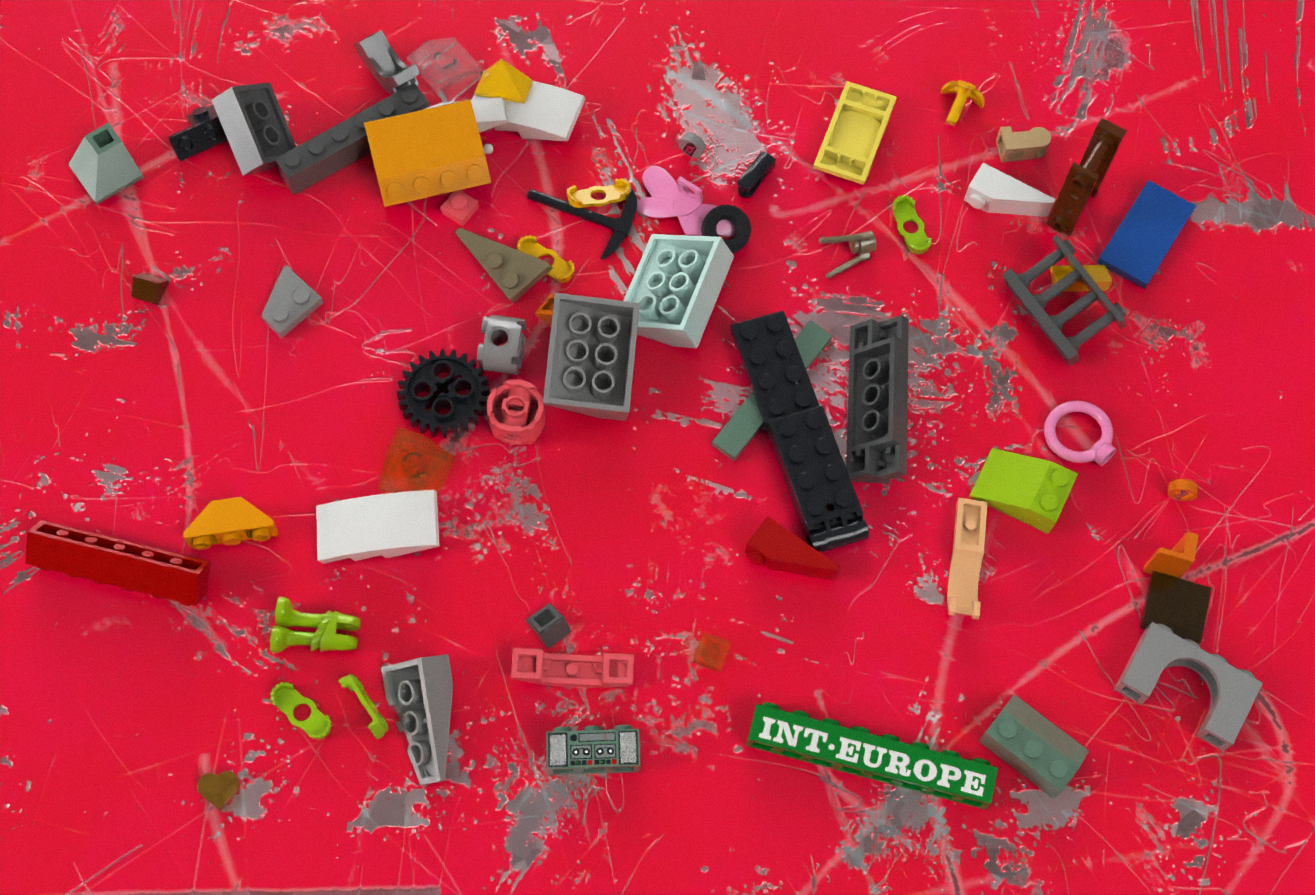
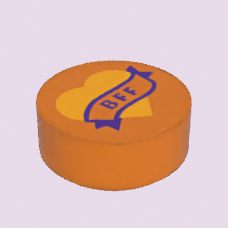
M1187 479L1173 480L1168 484V496L1180 501L1194 500L1198 497V485Z

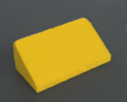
M1082 265L1102 291H1108L1112 281L1106 266ZM1070 266L1050 267L1052 285L1073 271ZM1079 279L1063 292L1090 290Z

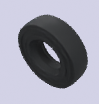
M732 205L717 206L705 216L702 223V236L720 237L716 231L718 222L729 220L735 225L736 234L733 239H723L732 254L736 253L747 244L750 238V221L747 215L738 207Z

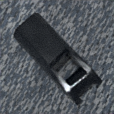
M761 152L748 170L738 179V194L741 197L749 198L755 193L760 183L764 181L775 167V158L769 153Z

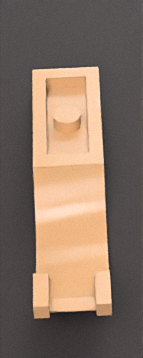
M958 498L956 503L953 553L947 586L948 615L958 613L970 615L972 619H979L981 602L978 601V581L984 554L987 502Z

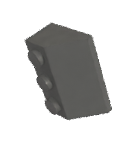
M270 82L232 86L211 99L242 176L261 173L277 167L275 158L296 147Z

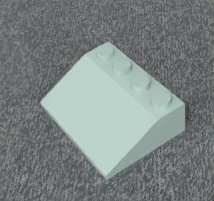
M651 234L623 300L640 303L637 335L674 347L698 348L734 258V255L721 237Z

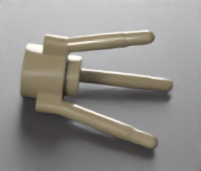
M865 231L854 235L820 238L819 243L821 244L849 242L851 252L858 254L857 257L827 273L826 277L831 278L861 261L870 259L869 253L875 252L877 247L873 232Z

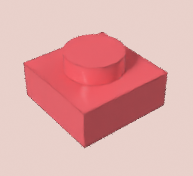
M457 190L449 196L440 209L442 214L464 226L479 208V203L464 192Z

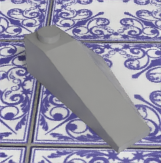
M449 655L421 657L381 667L386 699L390 707H395L400 719L396 724L399 732H405L409 743L407 753L420 785L445 781L453 693Z

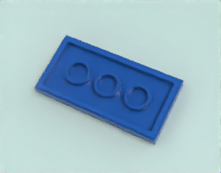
M1148 180L1100 255L1097 263L1105 265L1107 269L1145 289L1196 205Z

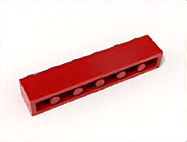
M41 520L27 531L25 564L37 566L41 570H53L65 573L69 577H81L93 580L97 584H109L121 587L125 591H137L149 594L153 598L177 601L185 606H196L208 592L209 561Z

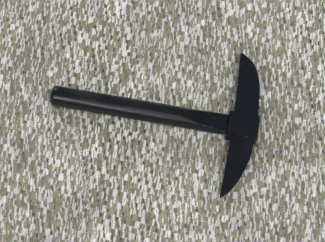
M530 189L527 193L529 200L612 229L613 234L600 260L613 254L621 246L624 239L628 237L637 211V197L632 189L621 217H617V219L586 208L572 207L564 200Z

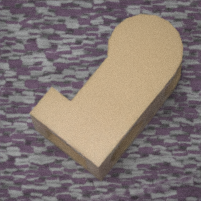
M1011 126L1000 127L996 138L1001 163L1040 158L1045 155L1051 141L1050 132L1042 127H1035L1030 131L1012 132Z

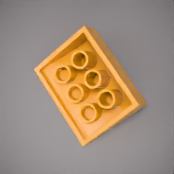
M471 99L364 122L384 207L491 183Z

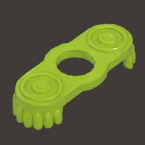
M908 195L898 196L892 205L893 215L898 224V233L904 238L910 252L917 255L923 254L929 249L932 238H927L925 234L924 223L918 217L914 208L915 200L912 197L909 198ZM909 221L916 223L918 231L915 233L906 232L903 228L904 223Z
M351 673L348 676L339 679L342 687H348L350 691H355L360 702L373 719L368 728L371 729L373 736L379 740L389 730L387 722L364 690L360 680Z
M281 682L272 688L270 693L272 704L277 706L287 716L292 725L301 728L310 738L320 740L328 736L332 727L330 717L321 713L311 699L303 697L294 689L293 684L288 682ZM301 704L308 705L311 709L309 718L303 721L295 719V708Z

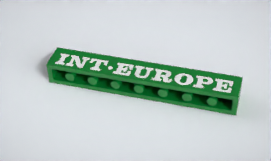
M773 703L756 704L746 743L747 747L984 810L992 802L998 767L990 766V762L980 758H972V761L960 758L959 753L950 750H942V752L930 750V746L920 742H912V744L899 742L900 738L894 735L882 734L880 737L869 734L870 731L859 726H853L852 729L840 726L838 721L829 718H823L822 721L812 719L806 712L794 710L792 713L782 711L780 706Z

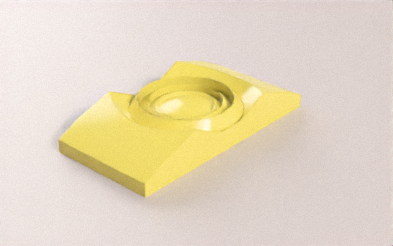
M847 81L813 169L864 185L897 97Z

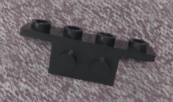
M214 105L195 109L192 114L186 116L190 127L168 137L180 161L227 140Z

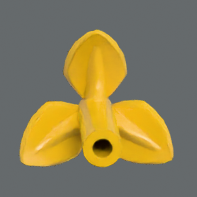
M958 80V82L950 81L942 87L941 93H957L946 119L947 123L956 125L964 104L969 97L981 109L984 107V97L979 90L975 89L976 86L969 82L966 83V81Z

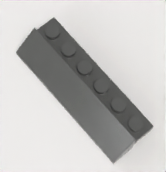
M903 315L882 322L872 318L850 326L846 469L851 482L890 484L891 478L907 474L909 319Z

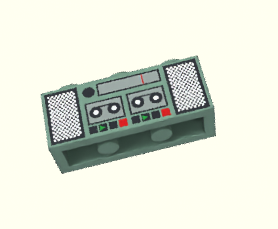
M617 725L614 727V730H602L601 726H586L584 731H571L570 727H555L552 732H546L547 774L575 775L640 772L639 729H633L631 725Z

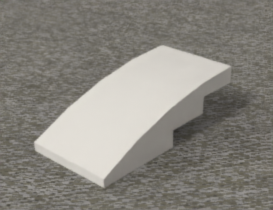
M533 81L524 104L504 101L508 123L494 127V129L518 132L524 139L568 141L586 98L584 95L563 88ZM474 93L472 100L490 98L476 96Z
M435 490L378 494L316 506L317 561L323 564L347 558L358 561L380 555L385 558H391L440 547L437 491Z

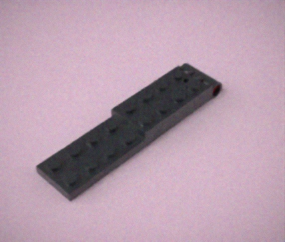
M784 310L732 324L730 331L807 544L821 553L868 539L869 531L863 518V511L823 405L819 406Z

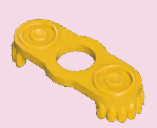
M616 178L614 185L593 186L579 191L573 185L567 189L568 203L575 208H585L591 206L601 207L609 203L621 202L627 199L630 192V184L626 179ZM600 192L605 194L606 197L602 200H595L591 195Z
M525 235L524 238L521 237L518 241V251L538 259L544 255L551 256L554 259L553 269L546 275L559 283L571 280L575 271L574 263L571 260L567 263L554 250L546 249L537 243L535 236Z

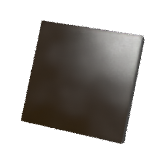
M1153 571L1149 580L1140 628L1146 629L1152 622L1163 624L1169 627L1175 635L1183 639L1193 640L1199 644L1202 639L1211 588Z

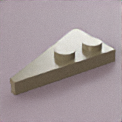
M458 228L455 231L465 246L513 303L553 269L546 261L465 229Z

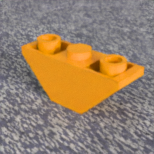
M242 497L211 501L183 532V537L189 547L197 550L208 549L211 545L222 543L224 545H237L243 540L250 539L266 541L271 536L279 535L274 521Z

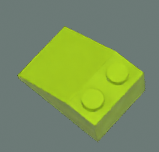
M992 448L969 497L974 500L987 502V506L1049 534L1059 518L1078 473L1052 461Z

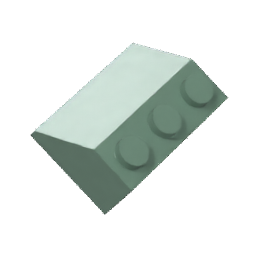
M1015 694L978 741L1053 799L1064 790L1089 750Z

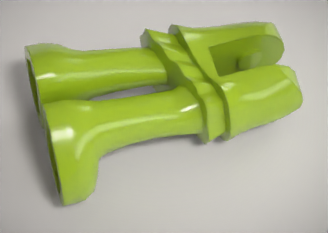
M278 597L275 610L277 626H273L270 637L271 652L278 653L289 646L298 645L310 646V651L320 649V652L327 650H354L357 648V638L336 634V629L358 631L361 627L360 618L329 610L326 614L296 611L290 599ZM285 627L317 628L316 632L289 630Z

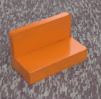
M1186 532L1172 550L1158 548L1144 565L1143 572L1151 574L1155 571L1180 578L1194 563L1199 535Z

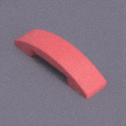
M513 648L511 679L563 687L604 688L632 686L634 655L604 653L603 656L543 653V649Z

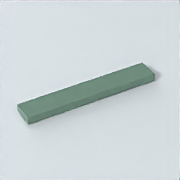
M811 320L795 338L806 371L833 337L832 334ZM753 392L711 444V446L733 461L738 458L764 425Z

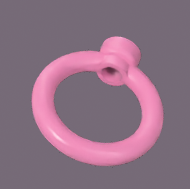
M1068 401L1055 407L1046 418L1044 424L1045 440L1050 449L1064 460L1074 463L1095 461L1100 466H1103L1117 450L1111 445L1113 440L1111 421L1106 413L1094 404L1085 401ZM1071 412H1083L1092 416L1101 427V439L1088 451L1079 452L1066 448L1060 443L1055 432L1056 424L1062 416Z

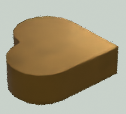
M224 771L219 775L208 773L200 777L197 789L206 800L222 811L240 789V780L231 771Z

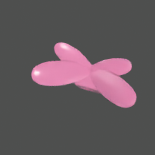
M648 167L643 173L642 179L644 186L652 197L640 199L637 202V211L644 216L652 218L678 216L686 235L702 236L703 220L717 206L702 204V190L686 179L679 177L677 185L673 177L662 167ZM721 220L717 224L716 231L720 236L733 237L736 234V227L729 220Z

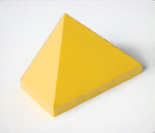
M500 59L483 72L474 93L480 97L503 98L504 101L524 104L533 81Z

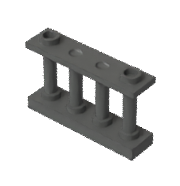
M1055 235L1052 238L1056 248L1055 251L1023 274L1019 273L1016 275L1010 268L1002 274L1005 284L1067 363L1072 366L1080 360L1077 352L1080 350V345L1114 321L1122 330L1126 327L1124 317L1127 315L1117 302L1115 304L1111 303L1074 257L1075 250L1068 240L1061 241ZM1064 258L1073 271L1040 295L1037 293L1032 295L1027 289L1030 286L1029 283ZM1081 279L1090 291L1055 316L1053 314L1049 317L1044 311V308L1047 307L1046 303ZM1098 300L1107 313L1074 337L1069 336L1066 338L1060 331L1063 328L1062 325Z

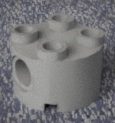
M498 315L483 317L481 331L485 333L484 344L479 343L477 360L480 361V367L483 370L519 375L526 337L521 333V330H526L525 319Z

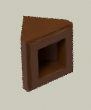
M147 273L134 275L131 296L132 298L158 305L169 284V280Z

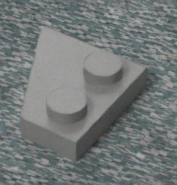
M285 265L281 270L261 317L277 335L283 338L322 305L323 301L313 289Z

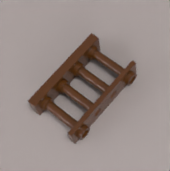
M1101 118L1080 165L1075 162L1072 164L1046 224L1057 232L1071 236L1089 196L1095 197L1100 189L1127 130Z

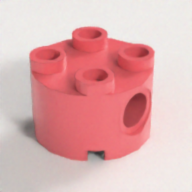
M520 379L505 381L503 385L498 388L496 386L491 391L487 399V415L493 436L501 442L510 445L534 443L545 425L543 397L537 391V388L532 383Z

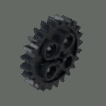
M441 349L440 355L437 357L432 351H429L430 359L427 360L420 355L419 365L410 362L412 372H402L405 380L398 381L399 389L401 390L397 391V397L401 400L398 404L400 410H404L403 417L405 420L410 419L412 428L420 424L421 434L430 429L433 438L438 431H441L443 438H446L448 431L452 430L453 434L458 436V428L462 427L468 432L469 422L475 425L478 424L476 415H485L482 406H487V396L490 395V389L486 387L489 385L488 378L482 377L484 370L482 367L476 368L475 359L467 363V354L464 353L460 358H457L456 351L453 350L450 356H446L444 349ZM440 373H449V376L446 378L437 377ZM464 389L470 391L467 395L462 396L458 394L459 391ZM423 391L429 392V395L426 397L417 396ZM441 409H449V410H450V412H449L448 414H445V415H439V414H438V412H439Z

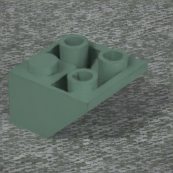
M109 123L85 135L68 164L96 205L144 178L125 145Z

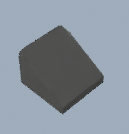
M551 603L526 619L529 626L547 648H550L571 632L565 618Z

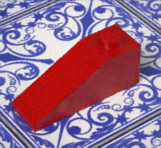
M768 516L746 544L745 553L748 554V558L758 566L764 565L771 570L834 580L840 568L835 562Z

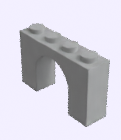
M1152 622L1144 630L1114 690L1141 705L1150 697L1164 669L1182 666L1194 670L1205 680L1211 694L1209 710L1196 736L1225 751L1234 744L1263 683L1255 679L1251 672L1237 669L1228 664L1227 660L1222 656L1204 651L1195 641L1183 639L1175 635L1166 625Z

